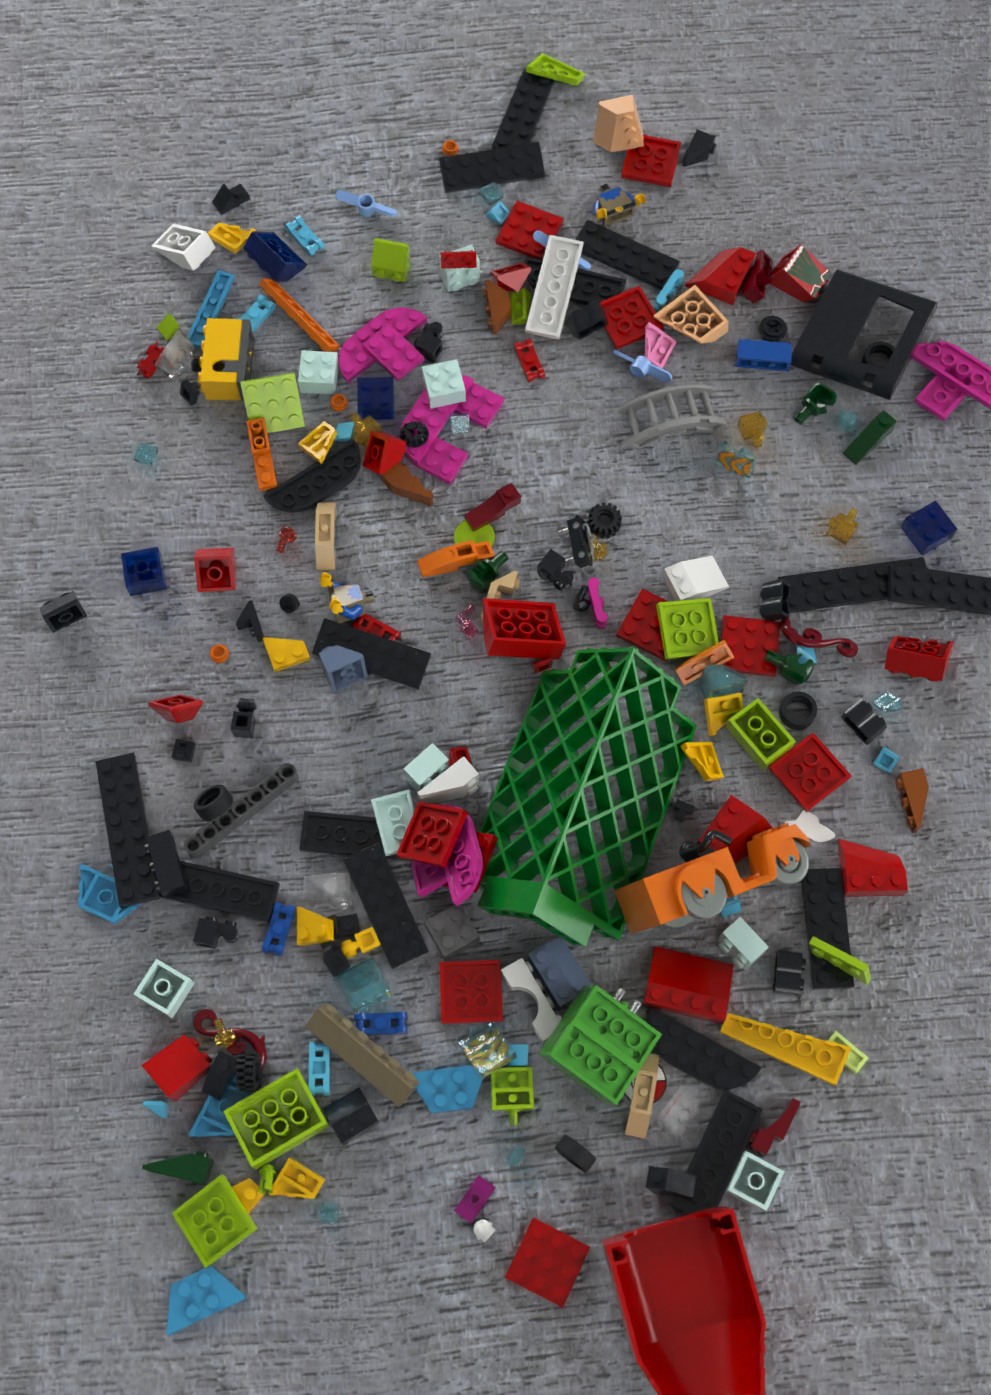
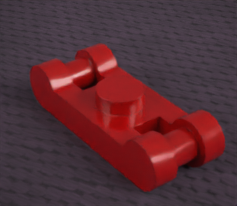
M531 338L525 339V342L513 343L527 382H532L536 378H545L544 369L540 364ZM527 348L528 352L523 353L522 350Z
M366 613L357 617L356 622H353L350 626L383 638L387 633L390 635L388 639L392 641L399 640L401 637L399 631ZM364 622L368 623L366 627L362 626Z

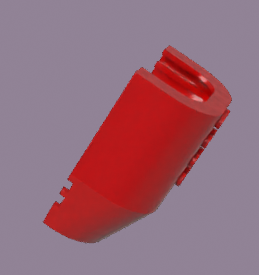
M723 1206L684 1214L622 1232L601 1242L632 1357L657 1395H765L764 1353H766V1320L733 1208Z

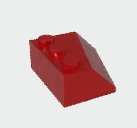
M742 247L722 250L691 278L685 286L691 288L696 285L703 294L734 305L743 287V282L747 279L754 265L756 253Z
M894 636L888 647L884 669L895 674L905 673L914 678L924 677L933 682L942 681L949 665L954 641H947V644H941L936 639L921 642L919 638Z
M731 795L700 837L697 844L702 843L710 830H717L731 837L732 841L727 845L713 838L709 848L718 851L728 847L734 864H737L747 857V842L752 841L751 836L773 827L765 817Z
M837 839L845 897L903 896L908 891L906 870L899 856Z

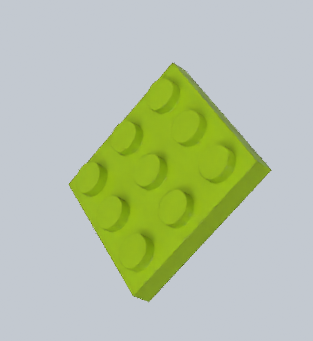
M295 372L240 381L248 420L264 418L267 433L305 427Z
M711 598L659 602L656 604L665 660L694 657L719 643Z
M224 1174L218 1176L172 1212V1215L205 1268L211 1266L258 1229Z

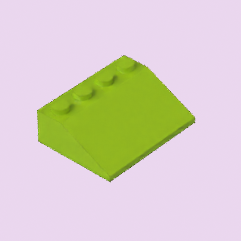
M298 1068L223 1111L251 1167L255 1170L330 1127Z

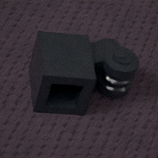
M439 322L426 323L423 333L414 342L415 349L424 356V359L432 363L435 362L443 350L442 340H440L443 336L442 325Z
M550 549L537 565L538 575L543 580L554 582V587L560 591L568 589L573 585V573L570 571L561 572L565 567L566 559Z
M240 698L237 703L238 711H233L231 731L234 737L253 738L256 723L253 714L257 705L254 699Z
M206 916L205 919L199 918L193 942L197 946L216 949L219 937L223 936L228 943H235L239 938V932L236 929L237 923L225 920V924L219 923L217 918Z

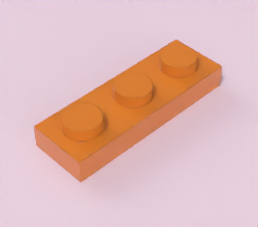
M723 640L674 669L685 686L733 659L734 656L726 641Z

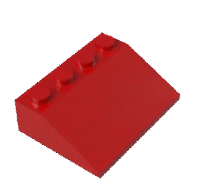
M483 598V630L487 656L560 659L566 642L554 603Z
M654 946L642 1006L723 1024L726 1020L734 964Z

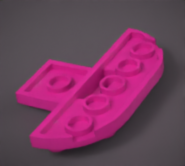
M393 308L377 315L348 338L340 350L339 367L345 381L349 384L376 361L397 381L401 380L424 361V356L405 338L427 322V317L410 308Z
M937 341V343L923 342L918 344L911 359L935 373L936 376L915 398L914 403L943 422L967 395L991 410V368L958 346L948 342Z
M443 804V805H442V806H447V807L462 809V808H460V807H458V806H451L450 804ZM467 814L446 868L415 861L411 863L417 893L422 898L448 882L452 901L455 905L459 906L470 898L476 888L483 870V858L473 821L469 814Z

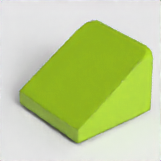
M170 313L157 326L158 331L166 341L181 332L179 324Z

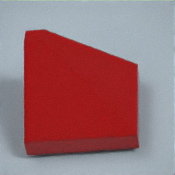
M552 658L531 661L530 665L534 674L551 668Z
M467 747L450 748L449 767L463 756L472 765Z

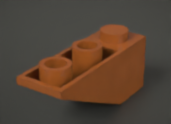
M399 462L381 475V481L393 494L431 507L433 506L434 496L432 492L422 486L417 476L413 477L409 473L410 471L405 464Z
M924 768L901 772L895 781L896 788L902 796V808L906 809L908 816L906 817L907 825L911 828L912 833H916L921 827L929 789Z

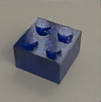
M393 377L357 378V411L359 420L395 419V387Z
M937 501L907 516L901 525L902 530L922 556L951 540L958 530Z
M158 547L121 553L125 586L130 596L167 589L163 557Z

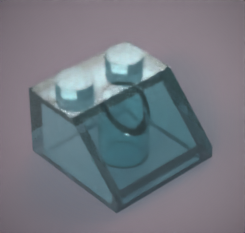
M712 664L703 670L699 684L706 699L735 692L743 693L748 679L747 676L722 664L718 666Z
M373 957L337 975L355 1015L392 996Z

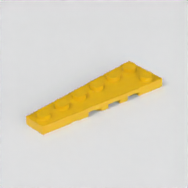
M731 1013L727 1014L720 1030L721 1034L833 1086H836L851 1050V1047L795 1033L792 1030L781 1029Z

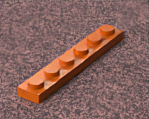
M261 279L259 285L264 289V292L271 296L275 303L282 307L286 314L293 318L297 325L309 334V338L320 345L321 350L324 352L338 351L340 345L274 279Z

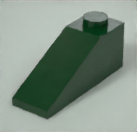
M883 410L865 427L843 454L857 465L892 433L897 421Z
M197 1151L196 1155L189 1153L144 1164L142 1169L207 1185L214 1160L208 1158V1153Z

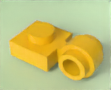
M372 926L355 934L356 942H352L349 939L341 943L340 950L347 959H351L358 955L357 950L359 948L362 954H365L380 947L381 944Z

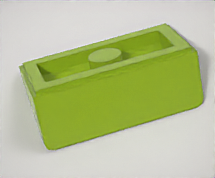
M523 288L519 292L510 293L511 323L513 325L527 324L532 305V295L526 288Z

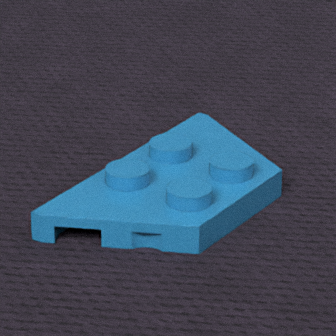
M84 864L80 865V896L78 898V907L116 924L141 905L136 904L120 908L115 879Z
M474 1065L412 1073L420 1082L416 1087L417 1092L431 1114L473 1109L486 1069L476 1070Z
M235 1075L221 1101L210 1095L208 1096L189 1136H235L223 1111L253 1093L251 1091H239L238 1083H236L237 1076Z
M207 1267L171 1284L166 1333L171 1335L243 1301L247 1297L215 1267Z

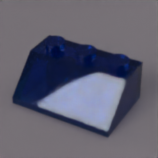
M252 231L243 247L248 253V257L255 260L259 267L266 271L275 282H287L307 266L274 232Z

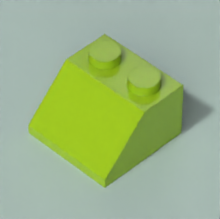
M375 238L371 262L372 276L392 279L396 282H406L411 266L409 244Z

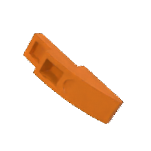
M265 419L248 420L246 422L259 491L274 489L277 487Z
M473 540L428 554L417 560V564L422 578L455 572L461 566L476 564L477 560H483L484 558L491 560L495 555L489 541L474 544Z

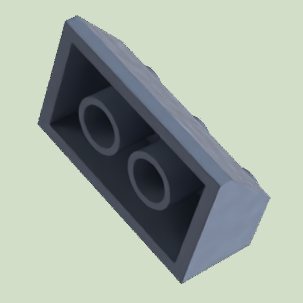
M337 645L333 647L328 646L319 653L324 674L333 693L368 678L363 654Z
M562 938L546 943L528 954V960L558 1010L570 1005L584 985H591Z

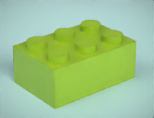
M759 698L731 717L726 724V729L762 771L790 751L796 743Z

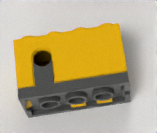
M207 318V323L203 326L205 341L201 343L203 356H200V367L202 369L198 373V383H201V392H204L206 400L244 401L240 381L251 380L255 342L250 319H243L242 321V319Z

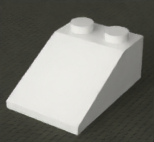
M172 224L151 246L155 251L180 267L193 271L216 248L206 231Z
M713 556L679 562L665 568L662 576L674 601L704 599L729 588Z
M463 756L417 792L418 800L435 804L462 798L467 794L472 795L479 788V773Z

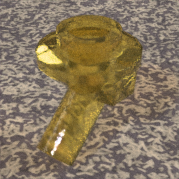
M595 535V540L593 541L594 558L600 560L606 557L608 546L606 543L599 544Z
M222 1018L215 1020L214 1023L219 1033L215 1035L217 1046L229 1047L236 1039L235 1033L232 1029L226 1030Z

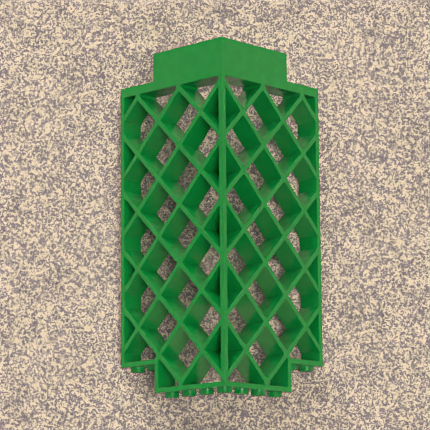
M615 647L614 649L587 648L577 650L570 669H552L542 672L479 830L480 833L493 834L498 837L495 848L499 845L500 852L489 860L478 888L483 889L477 906L490 914L533 920L572 945L586 947L592 930L605 938L620 940L626 920L617 897L613 909L609 911L605 890L614 886V890H617L642 879L686 754L681 749V745L692 741L697 727L690 717L683 715L674 706L681 686L675 682L673 677L665 674L662 668L654 665L651 659L639 653L640 651L637 648ZM611 662H619L613 668L610 664ZM636 667L643 671L646 677L639 679ZM602 671L603 676L586 689L585 685ZM648 686L652 710L645 712L641 688ZM576 693L577 698L561 710L560 706ZM611 693L612 698L596 711L594 706ZM625 696L630 719L622 723L617 699ZM585 714L586 720L570 732L569 727ZM551 715L552 719L539 729L541 722ZM655 719L659 742L652 745L648 722ZM672 722L679 726L677 734L674 733ZM632 729L636 753L629 756L624 732ZM559 736L561 741L545 753L544 748ZM594 736L595 743L579 755L578 749ZM609 740L613 763L605 767L600 744ZM660 752L662 753L664 763L661 777L658 776L654 756ZM534 757L535 763L521 774L524 765ZM568 758L569 764L553 776L552 771ZM639 763L643 785L638 788L635 787L631 768L632 765ZM616 773L620 796L612 800L607 777ZM542 780L543 786L528 797L527 791ZM574 782H577L578 788L562 800L560 794ZM592 785L597 808L588 811L583 789ZM646 796L649 811L646 819L643 821L638 799ZM516 801L518 807L504 817L507 808ZM550 803L552 809L537 821L535 815ZM623 807L627 829L619 833L615 810ZM599 819L604 841L595 845L590 823ZM524 824L526 831L511 842L510 835ZM559 826L561 833L545 846L543 839ZM575 830L580 853L570 857L566 834ZM630 840L633 855L630 863L626 865L622 844ZM532 848L534 855L519 867L517 860ZM606 852L611 874L602 878L598 856ZM582 865L587 886L577 890L573 869ZM503 871H507L508 878L497 877ZM541 873L542 882L531 881ZM558 877L561 893L547 885L548 881ZM590 898L593 913L580 906V903Z

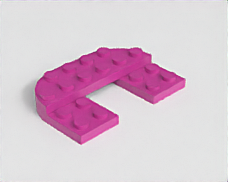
M462 375L466 391L465 402L430 408L425 389L401 426L402 428L405 423H409L411 420L426 424L429 430L427 442L417 448L406 446L404 455L415 467L449 485L468 458V453L437 437L453 412L487 429L504 403L503 397L474 383L473 378ZM417 429L411 432L412 438L417 434Z

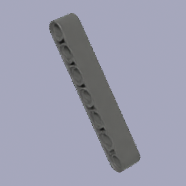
M290 763L281 765L233 802L221 816L210 820L184 841V849L192 858L201 857L294 785L298 780L295 766ZM287 771L293 772L291 777H284ZM270 784H278L275 789H268ZM256 795H261L262 799L260 801H253ZM239 808H246V811L243 814L237 813ZM225 819L231 820L229 825H227V826H222V825H221L222 822H223V820H225ZM208 832H215L212 838H206ZM199 844L195 851H190L191 845Z

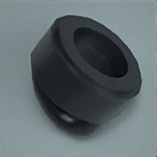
M290 593L282 596L279 601L281 609L286 613H292L300 606L297 597Z

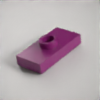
M478 1175L454 1212L472 1224L496 1187Z

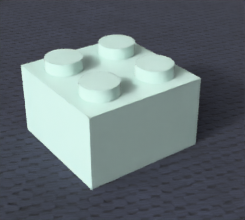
M469 245L454 251L460 252L475 250L473 245ZM477 254V268L441 269V255H439L440 276L447 292L457 291L462 287L480 282V260Z
M301 350L298 376L300 393L336 395L339 368L337 352Z
M457 359L422 366V376L430 408L466 401V391Z
M432 743L403 769L406 782L416 792H419L449 768V759Z
M741 917L723 931L717 940L721 950L729 953L733 957L734 964L744 970H747L768 949L766 943Z
M156 959L134 992V995L170 1018H173L195 983L190 978Z
M745 1151L725 1192L765 1212L768 1210L785 1171Z

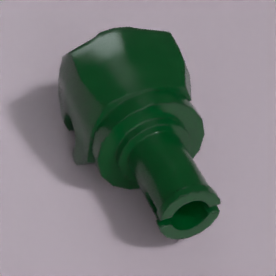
M815 383L805 394L802 401L803 408L793 419L797 424L802 425L810 415L818 416L819 414L827 413L826 405L833 406L836 403V393L822 383Z
M500 551L491 560L487 558L477 560L475 567L469 569L466 576L471 587L484 593L490 587L491 582L499 575L498 568L509 560L508 555L504 551Z
M769 649L764 658L765 661L778 666L779 673L782 674L781 676L795 685L805 683L810 678L814 668L812 659H809L804 664L798 663L802 654L792 657V654L788 653L782 656Z

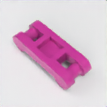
M590 578L588 581L589 590L587 592L591 601L595 625L597 628L603 629L607 625L608 615L602 611L604 602L603 598L599 597L598 594L599 580L597 578Z

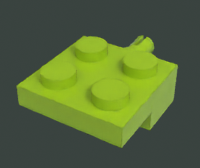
M507 1067L491 1070L492 1111L509 1113V1126H513V1117L514 1126L518 1125L517 1112L534 1110L532 1067Z

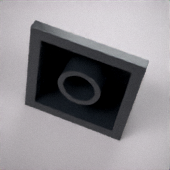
M74 591L64 593L60 598L48 601L42 607H39L43 619L53 633L87 617Z
M360 1087L323 1108L343 1146L380 1124Z

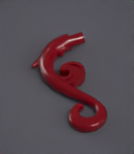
M789 617L780 621V629L783 635L793 645L797 644L807 648H822L838 644L836 647L837 651L845 657L851 658L858 653V646L850 639L834 638L822 640L821 633L813 628L805 629L802 637L791 627ZM841 644L848 646L849 649L842 647Z
M202 1009L197 1012L193 1025L198 1033L205 1036H229L226 1041V1048L233 1055H239L245 1050V1042L242 1041L240 1044H237V1039L243 1038L253 1046L255 1052L260 1055L261 1071L263 1070L267 1058L265 1035L259 1038L251 1031L241 1028L206 1030L201 1026L202 1021L209 1018L212 1021V1027H216L218 1022L217 1016L210 1009Z

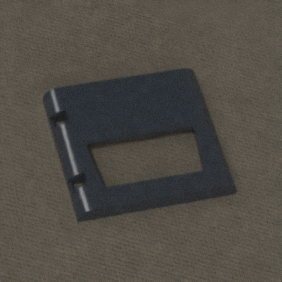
M837 269L793 350L791 366L890 400L937 308L938 302ZM879 297L913 311L885 368L847 359ZM813 363L821 365L820 369L811 366ZM864 382L873 383L872 388L863 385Z

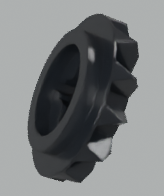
M768 316L760 322L759 334H762L763 339H769L770 342L773 340L778 342L781 338L784 339L787 333V325L783 319L777 316ZM776 327V332H769L770 328Z
M411 420V422L405 423L400 428V439L406 441V446L420 447L429 438V430L426 424H422L420 421L414 422ZM417 429V434L412 438L411 432Z

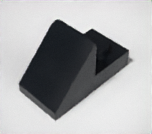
M241 183L231 189H228L223 184L214 197L212 204L223 215L250 200V195Z
M251 600L248 601L236 621V626L238 630L249 627L252 637L256 636L257 641L261 642L264 635L253 601Z
M357 913L339 917L333 914L327 917L334 921V939L354 936L360 932Z

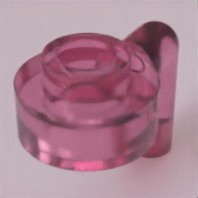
M472 604L460 612L455 619L462 626L461 631L466 637L474 638L479 631L469 619H465L476 610Z

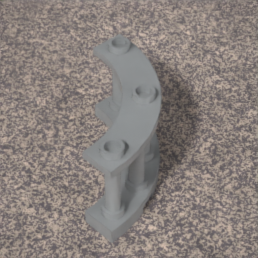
M705 384L665 386L660 390L645 394L632 401L624 402L623 406L617 409V412L628 415L634 434L633 437L626 440L628 447L640 450L660 440L659 436L670 433V436L686 433V429H695V432L715 433L727 425L725 418L714 415L708 395L715 391V388ZM686 398L691 417H679L673 399ZM693 398L702 400L707 416L698 414ZM666 400L672 420L659 423L653 404ZM646 407L652 425L651 428L641 432L635 412Z

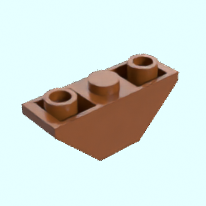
M485 280V287L482 288L483 298H487L485 311L490 315L487 318L488 328H492L493 335H496L511 318L509 292L490 280Z

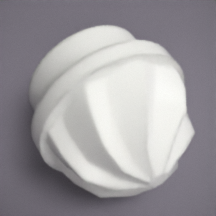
M479 1220L475 1223L474 1233L478 1240L481 1239L485 1243L496 1229L492 1226V1222Z

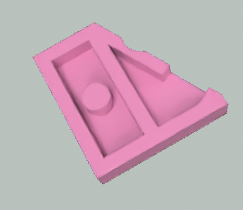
M649 322L645 327V357L652 364L663 368L677 341Z

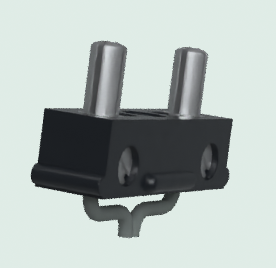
M576 515V518L567 520L568 528L559 530L558 533L560 537L567 534L570 535L574 557L566 559L565 565L568 566L575 563L579 568L593 565L591 555L594 552L593 541L595 540V535H591L589 525L585 524V521Z

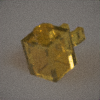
M761 411L740 416L738 428L743 440L752 438L754 447H761V442L764 441L762 435H764L768 426L766 417L762 416Z
M357 412L351 416L352 422H355V427L353 428L354 439L359 445L362 444L367 448L370 431L382 432V427L370 415L364 420Z
M852 507L847 516L839 513L836 518L832 517L827 525L830 527L827 534L847 545L859 523L854 521L858 510Z

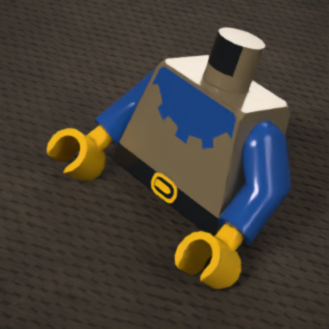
M604 184L599 188L601 193L598 194L597 201L594 203L593 215L597 218V221L602 220L604 227L634 216L635 205L640 207L641 203H646L645 195L638 194L633 196L623 191L621 187L610 189L608 184Z
M323 572L320 576V585L322 587L329 586V608L335 614L338 624L365 615V604L375 602L372 591L361 593L357 584L345 586L335 581L331 582L332 577L326 572Z

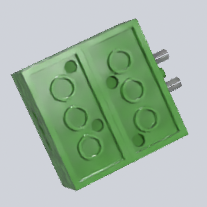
M584 985L538 1055L603 1103L617 1105L662 1034L636 1015L641 1006L639 1001H635L630 1009L627 1008L629 1004L626 1001L619 1002L625 993L623 989L619 988L614 997H612L597 985Z

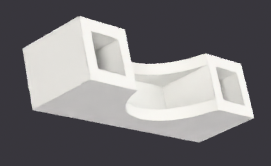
M520 958L501 969V975L511 991H524L535 999L538 1006V1014L532 1023V1028L543 1044L547 1042L562 1018L559 1014L555 1015L552 1009L554 1007L553 1002L549 996L545 998L542 992L544 989L539 979L535 980L531 974L534 971L528 961L524 962L523 958Z

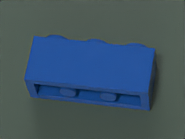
M738 340L735 367L789 371L792 360V344L769 342L767 340Z

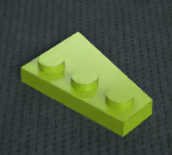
M544 53L527 65L526 69L528 73L575 86L583 81L585 77L584 72Z
M814 936L812 937L809 945L814 955L828 960L836 967L868 985L871 980L868 964Z

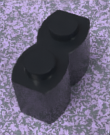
M599 301L589 302L583 309L575 310L567 317L572 333L578 340L609 324L603 305Z
M784 579L763 583L762 590L760 591L762 602L759 613L761 617L769 621L788 618L790 614V584Z
M862 699L852 705L841 716L843 721L866 745L887 728L884 718L876 715L871 704Z
M782 950L776 952L773 993L797 996L800 994V991L804 990V979H801V972L805 971L806 959H803V953Z

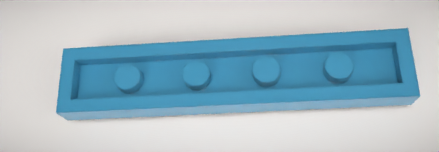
M220 270L217 271L186 338L185 343L187 346L202 350L201 343L205 341L203 326L206 325L207 318H218L235 280L234 274Z

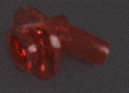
M282 527L279 531L280 540L276 551L283 553L286 543H292L296 540V532L291 527Z

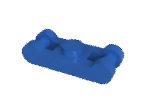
M280 902L275 903L267 935L262 946V952H273L275 955L282 957L296 906L289 905L288 907ZM280 913L287 914L285 920L279 918ZM272 940H279L278 945L272 944Z
M407 1012L354 1014L356 1028L366 1035L408 1033L405 1026ZM391 1020H397V1027H391ZM364 1021H370V1028H364Z

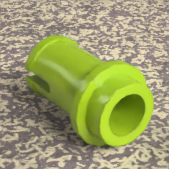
M263 1165L259 1170L261 1177L258 1192L266 1194L267 1189V1193L270 1194L272 1193L273 1176L276 1175V1171L272 1165Z

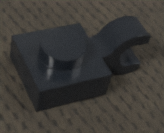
M329 942L320 944L328 956L323 961L333 977L351 967L340 949L334 952Z

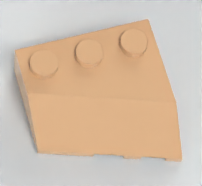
M633 95L599 102L593 143L610 153L644 146L643 130Z
M696 285L653 315L655 319L700 344L715 342L728 332L729 321Z

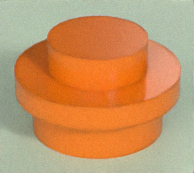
M448 140L442 146V152L445 156L457 155L459 146L455 141Z
M336 394L331 398L330 406L334 411L341 412L347 408L348 400L344 395Z
M218 644L211 648L210 657L214 662L222 663L228 659L229 651L226 646Z

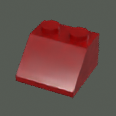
M370 431L363 466L379 475H383L402 460L403 454L406 451V441L388 433Z
M234 548L197 549L194 555L198 592L235 590L236 562Z

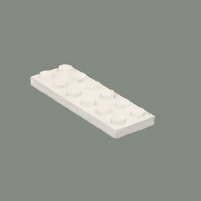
M549 235L525 333L560 340L584 242Z

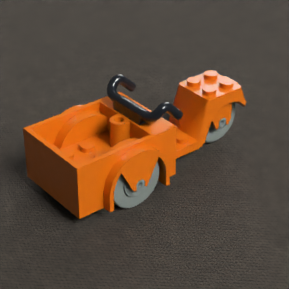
M788 822L751 836L752 841L747 842L750 876L743 879L739 877L728 847L718 851L709 848L713 838L729 845L732 841L731 837L717 830H710L699 845L692 841H685L679 850V855L685 860V863L614 890L631 935L658 925L669 929H677L690 923L693 918L708 919L714 917L723 910L727 898L734 897L768 882L777 886H789L800 882L807 874L809 868V858L805 848L811 845L809 839L796 824L789 826Z

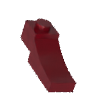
M763 249L756 253L754 266L747 280L743 282V296L749 299L752 304L765 298V286L771 283L773 260Z
M511 482L496 490L495 494L478 507L464 514V519L473 532L504 516L505 511L520 504L522 496Z
M795 1098L791 1099L783 1113L772 1125L765 1130L759 1128L756 1132L753 1130L748 1141L751 1143L748 1149L764 1157L768 1154L774 1139L779 1142L783 1141L801 1102Z

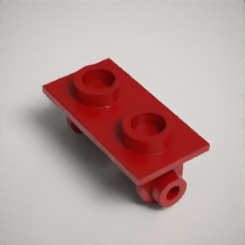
M444 250V252H441V269L477 268L476 251L446 252Z
M156 341L154 346L150 344L145 352L148 356L145 360L141 359L136 367L139 369L137 375L142 372L146 379L153 377L158 366L152 362L155 361L160 364L166 355L164 347L156 346L158 341Z

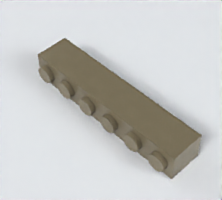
M328 1003L323 1004L317 1008L305 1027L398 1107L408 1100L420 1082L413 1073L406 1071L396 1059L386 1054L381 1046L373 1043L364 1032L359 1031L353 1026L349 1019L340 1015L334 1006Z

